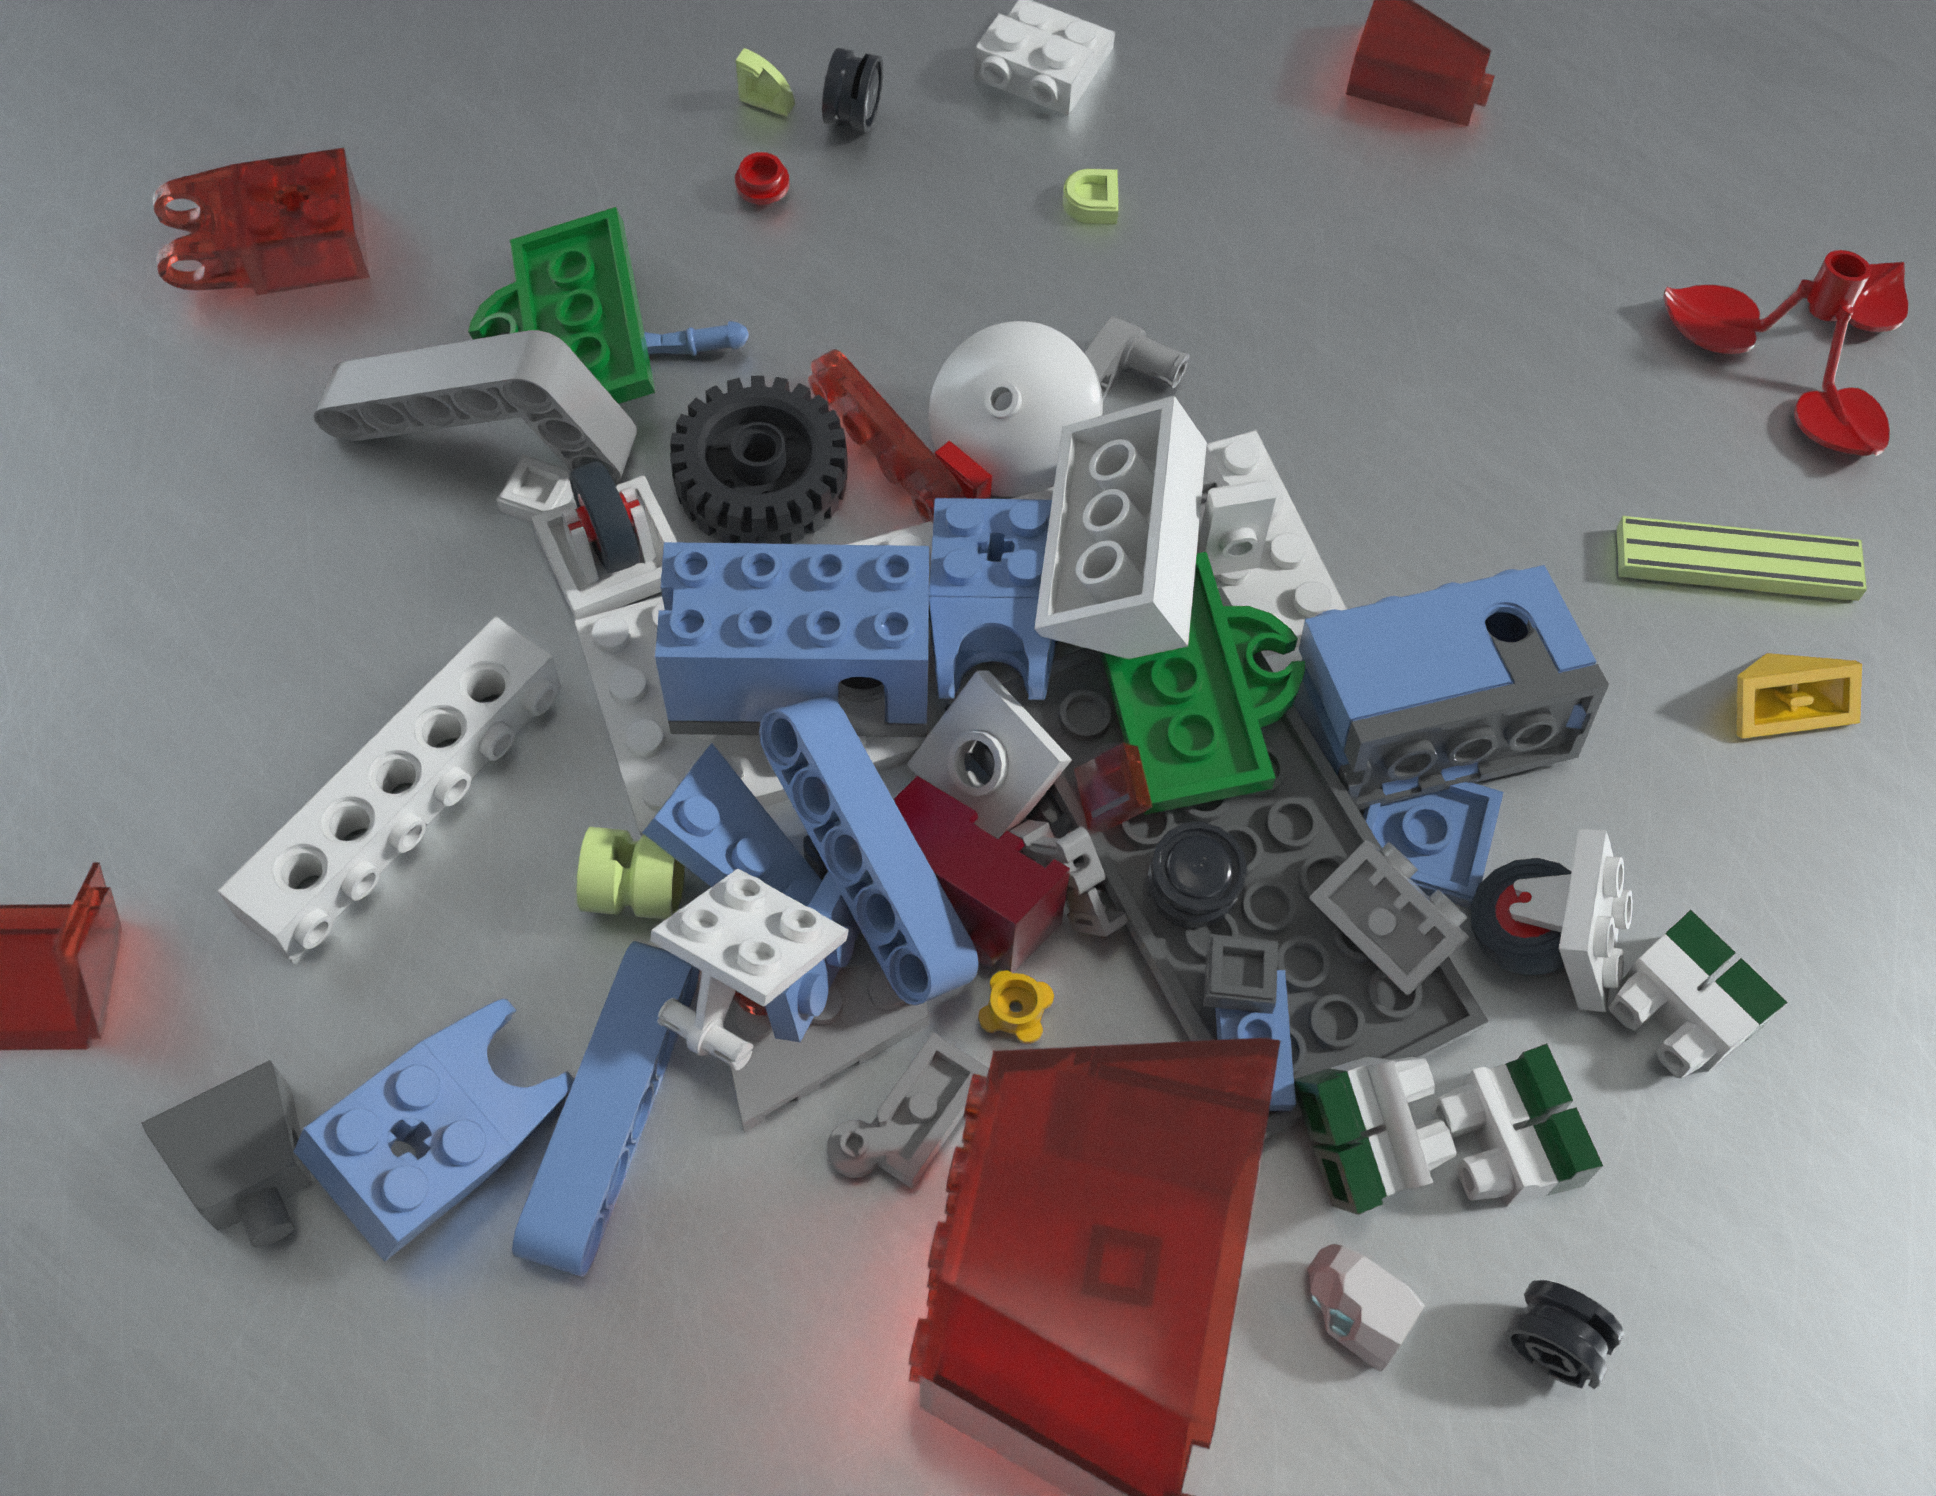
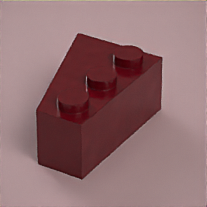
M916 776L893 799L971 938L978 955V962L989 968L995 964L1002 971L1006 970L1015 973L1062 924L1070 868L1056 859H1053L1046 868L1019 852L1025 846L1023 839L1008 830L997 839L974 824L979 818L977 811L921 777Z

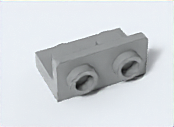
M1365 840L1309 899L1406 995H1409L1457 947H1460L1469 938L1459 927L1467 919V916L1439 889L1428 897L1411 881L1410 878L1418 869L1390 842L1380 850L1372 842Z

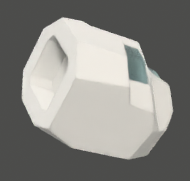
M1331 1244L1319 1250L1307 1268L1310 1277L1309 1285L1312 1301L1323 1311L1326 1333L1359 1356L1364 1362L1382 1372L1400 1348L1421 1314L1424 1303L1408 1285L1364 1255L1342 1245Z

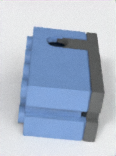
M664 542L660 588L665 610H659L655 660L671 734L759 735L760 722L767 712L816 697L826 696L838 702L858 736L927 737L929 546Z
M1545 565L1524 570L1509 569L1493 577L1462 584L1455 582L1447 583L1435 590L1409 596H1389L1376 603L1347 610H1327L1315 617L1305 619L1299 645L1302 661H1305V674L1294 705L1358 810H1363L1377 803L1384 805L1450 789L1451 785L1463 782L1475 783L1579 758L1609 683L1599 665L1596 664L1595 657Z

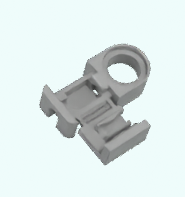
M1027 820L1010 830L1011 833L1023 839L1025 846L1019 851L1020 853L1045 868L1053 859L1070 868L1065 902L1069 913L1066 915L1072 930L1106 937L1129 922L1126 913L1106 908V905L1102 904L1099 898L1100 890L1093 887L1105 879V873L1091 837L1084 827L1080 826L1060 839L1054 838L1048 822ZM1082 855L1084 863H1076L1074 865L1073 860Z

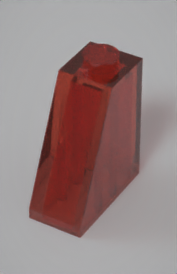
M1374 0L1354 56L1345 95L1468 126L1474 106L1485 107L1495 75L1485 73L1492 50L1413 0Z

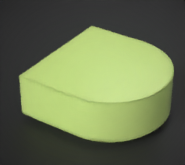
M1082 169L1071 174L1066 179L1063 189L1062 204L1065 212L1071 218L1082 223L1117 224L1118 170Z

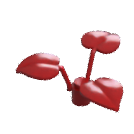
M1846 250L1832 251L1826 255L1814 281L1801 280L1797 290L1763 319H1759L1760 310L1756 303L1745 293L1731 287L1720 285H1695L1681 289L1666 287L1663 294L1664 304L1669 317L1677 329L1694 344L1723 354H1738L1752 350L1756 343L1755 332H1766L1803 298H1806L1809 302L1808 309L1813 316L1823 321H1836L1822 381L1824 392L1809 391L1800 396L1794 409L1795 420L1799 428L1811 440L1836 451L1861 456L1872 454L1878 456L1884 452L1890 440V427L1882 406L1865 390L1855 387L1837 390L1835 375L1848 323L1865 331L1887 332L1897 329L1905 321L1909 303L1905 290L1904 262L1869 264L1856 253Z

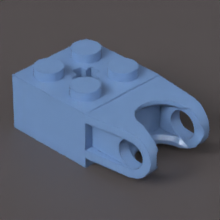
M935 498L929 607L939 699H955V694L960 688L963 676L973 666L983 662L997 661L1014 667L1021 674L1025 689L1029 695L1028 700H1045L1058 641L1040 636L1034 628L1052 500Z
M507 999L495 1001L422 1040L303 1128L293 1152L384 1262L494 1175L570 1092L574 1078L568 1071L558 1077L546 1079L530 1087H517L507 1084L492 1071L487 1058V1047L493 1036L512 1019L511 1016L517 1011ZM395 1141H401L410 1145L416 1153L413 1155L407 1152L397 1157L392 1153L391 1147Z

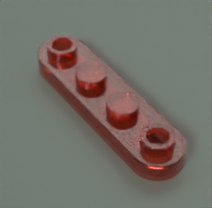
M832 349L812 361V375L809 376L808 382L814 396L821 395L828 402V406H831L842 418L843 425L850 438L857 445L865 444L877 457L878 465L887 480L892 484L900 483L909 493L916 511L925 522L931 521L933 523L935 498L967 499L963 489L951 472L843 353L837 349Z

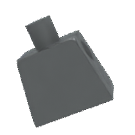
M271 1060L141 1123L146 1135L195 1208L216 1230L227 1229L242 1221L253 1247L273 1244L286 1237L293 1230L294 1226L283 1200L306 1189L311 1183V1175L307 1167L293 1152L300 1138L301 1130L292 1091Z

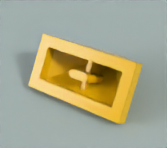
M1766 653L1737 676L1736 735L1743 739L1860 723L1862 663L1855 660Z

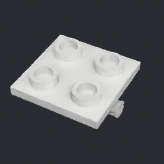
M736 869L652 929L651 942L702 971L696 1012L680 1003L677 999L670 998L661 1007L657 1023L687 1039L688 1049L696 1054L704 1056L710 1053L732 1066L733 1069L740 1070L749 1061L753 1052L751 1051L753 1044L744 1041L723 1028V1022L735 991L763 1007L766 1006L847 941L848 929L821 915L815 909L807 907L765 884L759 878Z

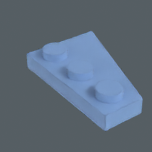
M713 743L698 758L642 832L711 887L736 869H740L808 907L822 883L819 876Z

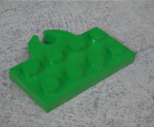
M617 207L510 239L516 281L496 290L478 307L468 329L471 338L475 340L498 336L502 333L511 334L529 330L547 332L560 338L567 344L618 404L656 393L624 222Z
M1207 551L1196 554L1187 647L1131 659L1100 652L1144 815L1272 789L1275 775L1260 728L1277 722L1294 705L1305 674V661H1292L1284 670L1279 672H1267L1257 666L1253 659L1256 653L1260 651H1273L1285 655L1295 651L1298 638L1291 628L1272 613L1251 606H1223Z

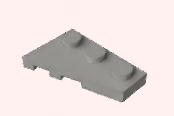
M878 962L839 970L828 990V998L823 1012L819 1016H814L799 1043L775 1039L766 1007L739 992L735 993L723 1022V1028L744 1041L753 1044V1049H751L753 1051L752 1055L742 1069L735 1070L730 1066L744 1132L765 1121V1115L794 1098H797L799 1101L820 1089V1083L854 1063L861 1065L929 1025V1012L926 1002L912 1005L899 998Z

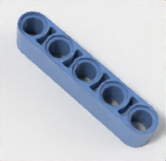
M820 696L767 712L762 718L759 728L760 743L764 754L898 997L907 1004L919 1005L970 983L975 978L979 966L974 944L844 710L832 698Z
M633 941L627 948L520 1215L513 1238V1256L584 1277L592 1266L679 1037L677 1033L657 1023L659 1019L658 1013L664 1003L670 998L677 999L689 1008L699 979L700 969L669 951L637 941Z

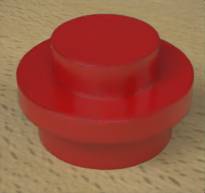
M756 152L746 156L735 173L737 193L742 199L752 204L766 205L777 202L789 190V173L781 160L771 153Z

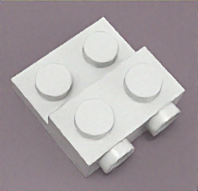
M1018 0L1008 16L997 15L975 47L974 79L1069 116L1113 49L1115 32L1032 0Z

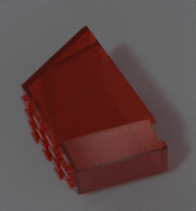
M1265 1037L993 1051L988 1075L983 1076L973 1073L963 1116V1119H966L962 1136L964 1146L955 1147L947 1179L946 1193H948L944 1213L947 1215L946 1222H937L927 1265V1269H930L927 1282L929 1293L926 1307L929 1308L927 1318L919 1317L908 1363V1365H911L908 1381L920 1384V1408L1070 1496H1193L1182 1493L1193 1445L1210 1449L1215 1430L1281 1041Z

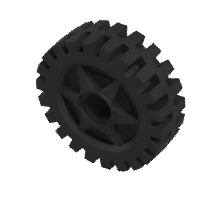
M764 375L751 376V387L743 388L740 378L728 380V392L725 394L717 385L706 390V403L696 397L688 405V416L680 415L676 422V433H672L670 441L671 470L676 494L680 505L683 504L684 512L691 522L697 520L699 529L708 536L717 529L719 541L722 543H733L738 535L741 537L742 543L757 544L758 538H766L767 544H781L780 535L787 534L793 544L804 539V526L813 533L823 527L824 515L832 518L838 509V499L843 500L848 473L846 438L835 410L829 411L828 402L819 394L811 399L810 388L798 383L794 390L790 392L788 379L775 377L772 387H766Z

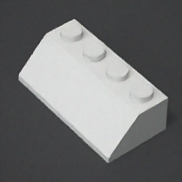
M1175 396L1062 426L1034 628L1040 636L1127 659L1188 646L1207 442Z

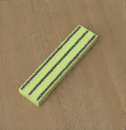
M1622 516L1617 525L1619 577L1859 601L1867 590L1862 540L1630 516Z

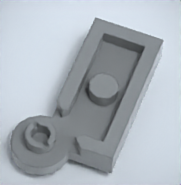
M933 1032L878 1108L877 1116L871 1124L862 1120H849L839 1124L831 1132L827 1141V1155L831 1166L838 1173L847 1177L865 1176L879 1166L913 1189L989 1079L990 1068Z

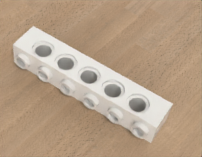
M495 616L218 890L234 916L291 962H294L306 949H312L319 945L329 934L333 921L354 900L364 898L373 890L380 878V873L396 856L415 847L423 837L426 826L445 806L454 805L465 795L471 780L490 760L495 761L501 758L509 750L517 732L533 716H540L551 707L557 697L558 690L561 688L553 657ZM490 695H501L495 701L480 703L481 700ZM450 738L458 739L448 747L435 748L443 740ZM413 783L408 790L402 793L390 794L398 785ZM357 829H368L360 838L353 841H344L349 833ZM314 875H321L319 880L311 887L297 889L304 879Z

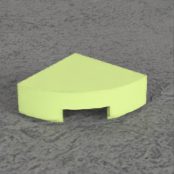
M743 48L736 59L739 100L780 115L788 116L795 105L794 96L789 84L769 61L757 53Z

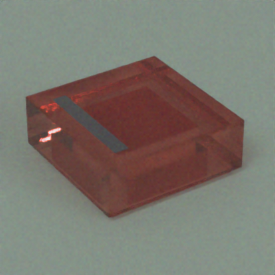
M1122 743L1074 769L1089 830L1104 832L1153 807L1138 746Z

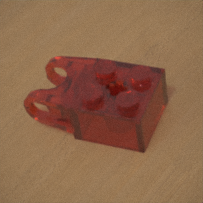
M345 148L230 164L165 182L156 189L153 195L154 212L162 224L171 228L192 232L171 241L161 248L156 256L158 274L173 287L193 291L254 288L257 296L370 278L360 194ZM175 199H187L195 202L198 206L189 210L176 211L168 208L166 204ZM196 260L202 264L200 268L194 271H180L171 266L174 262Z

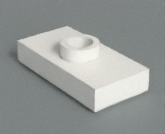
M1271 480L1211 488L1208 491L1197 544V553L1207 551L1214 575L1259 568L1276 502V495Z

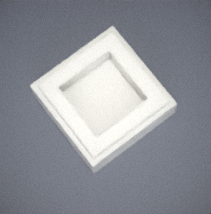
M522 455L496 500L499 511L533 523L532 516L571 501L573 492L569 473L572 471Z

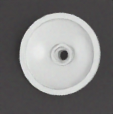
M1026 321L1005 322L987 327L960 344L945 361L937 375L929 404V425L936 450H938L950 440L992 475L991 496L1012 499L1054 488L1062 426L1102 416L1103 399L1101 386L1088 357L1063 333L1043 324ZM1011 392L1013 396L1011 405L1003 411H998L996 409L997 398L1002 393Z

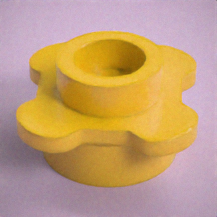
M1006 970L997 972L990 979L991 994L989 1003L982 1007L978 1014L980 1026L989 1033L1001 1030L1016 1035L1018 1041L1023 1044L1035 1043L1043 1034V1027L1040 1021L1044 1009L1050 1007L1054 1001L1052 988L1047 983L1037 982L1025 974L1012 973ZM1013 1002H1018L1023 1008L1020 1012H1013L1010 1009V1005Z

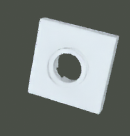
M989 670L975 672L906 765L916 776L921 777L977 811L979 818L974 824L999 839L1007 830L1010 831L1023 822L1072 759ZM977 741H981L989 747L995 762L994 774L986 785L979 782L973 770L966 771L965 753H971Z

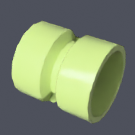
M589 827L582 842L578 863L577 904L579 910L619 915L626 906H631L636 917L668 919L679 911L685 866L644 834L639 841H633L627 830Z

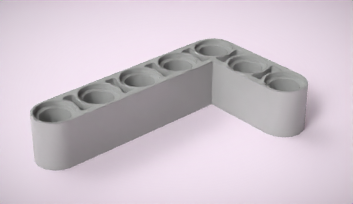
M529 330L340 362L333 368L313 415L314 421L319 428L333 437L346 441H360L521 417L569 470L573 471L589 463L601 461L608 470L615 485L621 481L637 434V427L632 419L567 344L560 338L539 330Z

